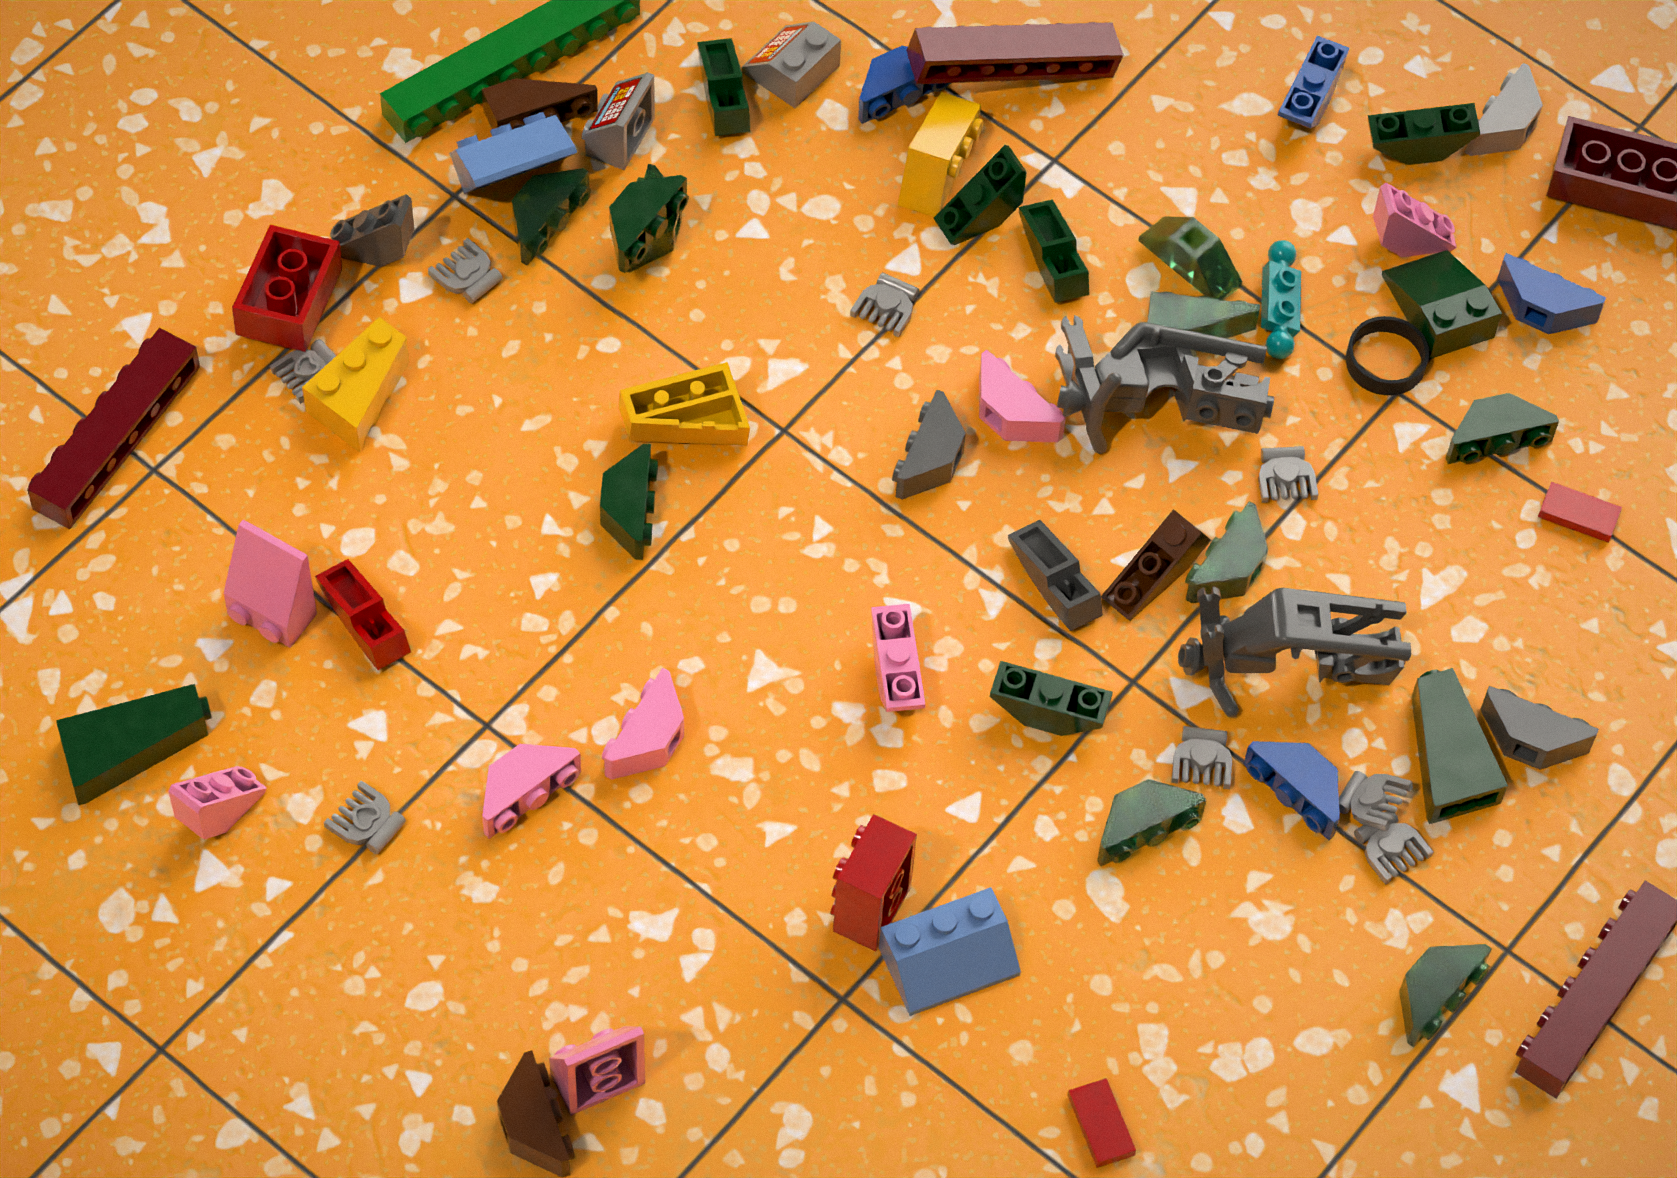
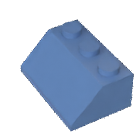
M544 112L524 118L525 126L512 130L511 124H506L490 130L492 135L490 138L479 141L477 135L460 140L456 142L458 149L453 150L449 154L465 194L563 160L577 153L576 147L557 116L553 115L545 118Z
M992 887L880 927L879 950L910 1016L1020 976L1021 974L1008 921Z

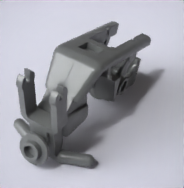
M1074 315L1073 325L1069 324L1066 316L1061 321V330L1064 332L1068 343V354L1063 352L1064 349L1061 345L1057 346L1055 358L1059 362L1066 386L1061 385L1057 408L1064 409V417L1080 410L1082 411L1089 440L1093 450L1098 454H1103L1107 450V443L1101 429L1104 412L1139 413L1143 411L1147 397L1154 390L1162 387H1173L1176 389L1174 396L1183 422L1187 419L1258 434L1263 417H1271L1274 396L1268 395L1270 377L1265 376L1263 381L1258 383L1259 377L1236 372L1238 369L1245 367L1247 361L1263 364L1267 346L1140 322L1135 324L1094 368L1093 354L1083 328L1082 319ZM1191 350L1225 356V359L1217 367L1198 365L1199 357H1194Z
M1212 587L1211 594H1206L1205 589L1201 588L1197 591V600L1200 605L1202 644L1197 638L1190 637L1186 644H1182L1179 649L1178 663L1180 667H1183L1184 673L1189 676L1204 669V666H1208L1210 688L1225 715L1231 718L1238 714L1239 708L1225 684L1224 661L1225 669L1230 673H1271L1276 669L1277 653L1291 648L1292 657L1298 659L1301 650L1308 649L1315 652L1319 682L1324 678H1329L1338 683L1355 681L1390 685L1403 670L1405 662L1409 661L1411 657V643L1401 641L1399 627H1393L1389 631L1376 634L1353 633L1372 624H1377L1384 618L1401 620L1407 613L1406 604L1401 601L1293 588H1277L1248 608L1242 616L1230 621L1227 616H1220V590ZM1330 612L1355 614L1358 616L1350 620L1346 618L1331 619Z

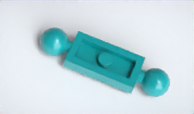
M1278 240L1270 246L1268 250L1269 261L1262 268L1261 328L1272 331L1266 339L1265 346H1267L1268 354L1275 359H1285L1293 353L1295 348L1293 337L1300 332L1301 271L1290 267L1296 260L1297 252L1295 246L1287 240Z

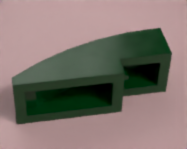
M732 38L697 42L703 84L715 136L750 132L749 106L743 89V75Z
M1053 199L1019 207V215L1032 254L1054 302L1057 303L1089 295V271L1077 252L1076 238Z

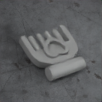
M466 238L463 241L464 247L459 246L458 251L467 259H463L456 252H451L450 254L457 261L456 264L447 257L443 259V262L454 271V274L441 263H437V269L433 266L428 268V275L446 290L455 294L463 293L465 299L472 304L503 280V277L496 268L490 270L491 262L487 254L469 238Z
M882 272L878 277L876 285H870L862 291L850 310V316L856 318L864 303L867 302L859 317L864 319L874 305V311L868 321L873 323L876 317L879 316L880 319L877 325L882 327L887 318H891L886 326L888 331H891L899 317H902L895 327L893 334L899 337L911 319L913 309L911 301H915L919 288Z
M318 339L312 343L311 350L307 349L306 352L292 351L269 367L271 372L279 378L294 369V371L284 376L281 381L282 383H287L297 377L287 384L288 389H292L303 382V384L292 391V394L296 395L298 402L301 404L304 402L302 387L336 355L322 340Z
M1304 446L1261 448V461L1264 464L1261 465L1258 482L1262 503L1268 502L1269 499L1267 482H1269L1272 500H1277L1278 498L1276 486L1280 488L1282 499L1286 500L1288 498L1287 490H1291L1293 499L1298 498L1296 487L1298 481L1302 498L1306 499L1308 497L1306 480H1308L1311 500H1317L1318 489L1315 472L1310 463L1304 461Z
M1183 726L1182 743L1178 744L1173 756L1171 783L1178 784L1181 762L1183 763L1182 782H1188L1190 766L1193 769V783H1199L1200 774H1204L1203 783L1208 785L1210 783L1211 770L1215 767L1214 785L1219 786L1221 784L1222 767H1225L1223 789H1230L1232 757L1230 750L1225 747L1227 731Z
M1355 771L1339 797V812L1347 814L1351 809L1353 818L1359 823L1388 831L1390 827L1388 821H1391L1393 817L1391 814L1382 811L1397 812V807L1389 805L1388 802L1401 804L1402 799L1385 794V792L1406 796L1407 791L1411 792L1413 788L1412 781L1389 774H1374L1368 778L1363 772Z
M361 780L357 784L358 790L374 801L359 791L354 790L352 795L364 804L360 805L351 798H347L345 803L353 808V812L344 806H339L338 808L342 814L353 820V825L334 813L331 818L346 828L347 831L329 818L324 821V827L347 843L354 845L366 843L367 848L371 852L378 854L405 824L406 819L396 811L390 816V803L385 796Z
M1389 811L1384 812L1391 814L1393 817L1391 821H1388L1390 825L1388 831L1366 825L1354 830V836L1359 843L1363 844L1368 841L1364 852L1367 862L1385 885L1391 881V875L1393 877L1398 876L1397 870L1389 861H1393L1402 872H1405L1407 867L1401 861V857L1410 866L1415 865V861L1405 850V845L1418 861H1423L1424 856L1427 859L1430 858L1434 852L1416 829L1407 823H1398L1397 815Z

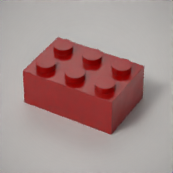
M270 224L232 306L235 334L306 352L342 271L340 241Z
M875 814L872 815L866 827L863 825L858 827L851 842V847L854 848L848 859L845 857L840 859L833 873V879L836 880L831 894L835 901L830 910V914L834 916L833 932L873 951L877 950L879 947L880 927L892 923L911 889L916 833Z

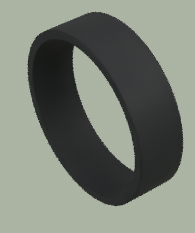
M1390 316L1374 317L1357 326L1350 337L1346 352V366L1353 380L1372 393L1388 396L1406 393L1417 386L1424 376L1429 359L1428 343L1421 331L1403 319ZM1371 333H1394L1406 338L1415 346L1420 354L1422 365L1418 371L1407 378L1399 380L1381 379L1369 374L1358 364L1353 353V346L1359 339Z

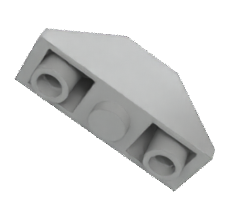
M1522 63L1515 74L1509 72L1501 84L1499 95L1497 97L1492 95L1488 99L1482 112L1484 115L1480 120L1478 119L1480 136L1467 144L1466 154L1475 156L1519 150L1536 128L1543 104L1529 65Z

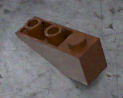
M515 78L482 89L483 111L492 129L506 124H511L512 130L525 126L524 118L544 112L545 118L556 115L560 122H564L577 117H585L598 109L596 85Z
M1173 509L1103 593L1101 598L1131 621L1191 566L1211 540Z

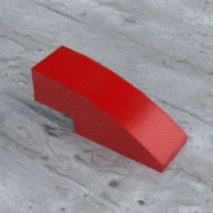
M349 559L315 576L318 585L334 611L377 670L411 653L405 630L387 611L383 598Z

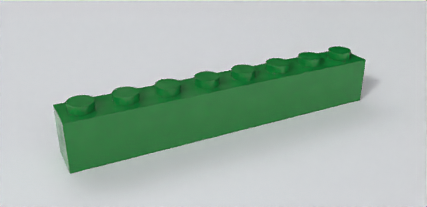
M550 0L381 92L382 115L405 143L416 137H422L432 128L445 121L455 119L461 112L470 107L482 104L483 88L515 78L523 79L534 72L542 71L550 63L563 56L573 54L581 46L592 40L602 38L607 32L621 24L631 22L636 16L640 15V0Z

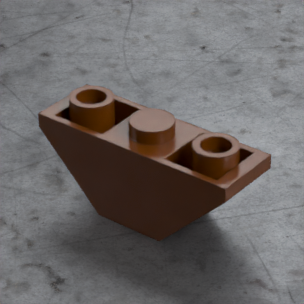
M533 1051L524 1052L497 1100L498 1117L511 1154L560 1177H566L570 1175L569 1160L575 1159L573 1146L569 1135L561 1136L557 1123L563 1122L557 1099L549 1100L545 1087L550 1086L544 1062L537 1064Z

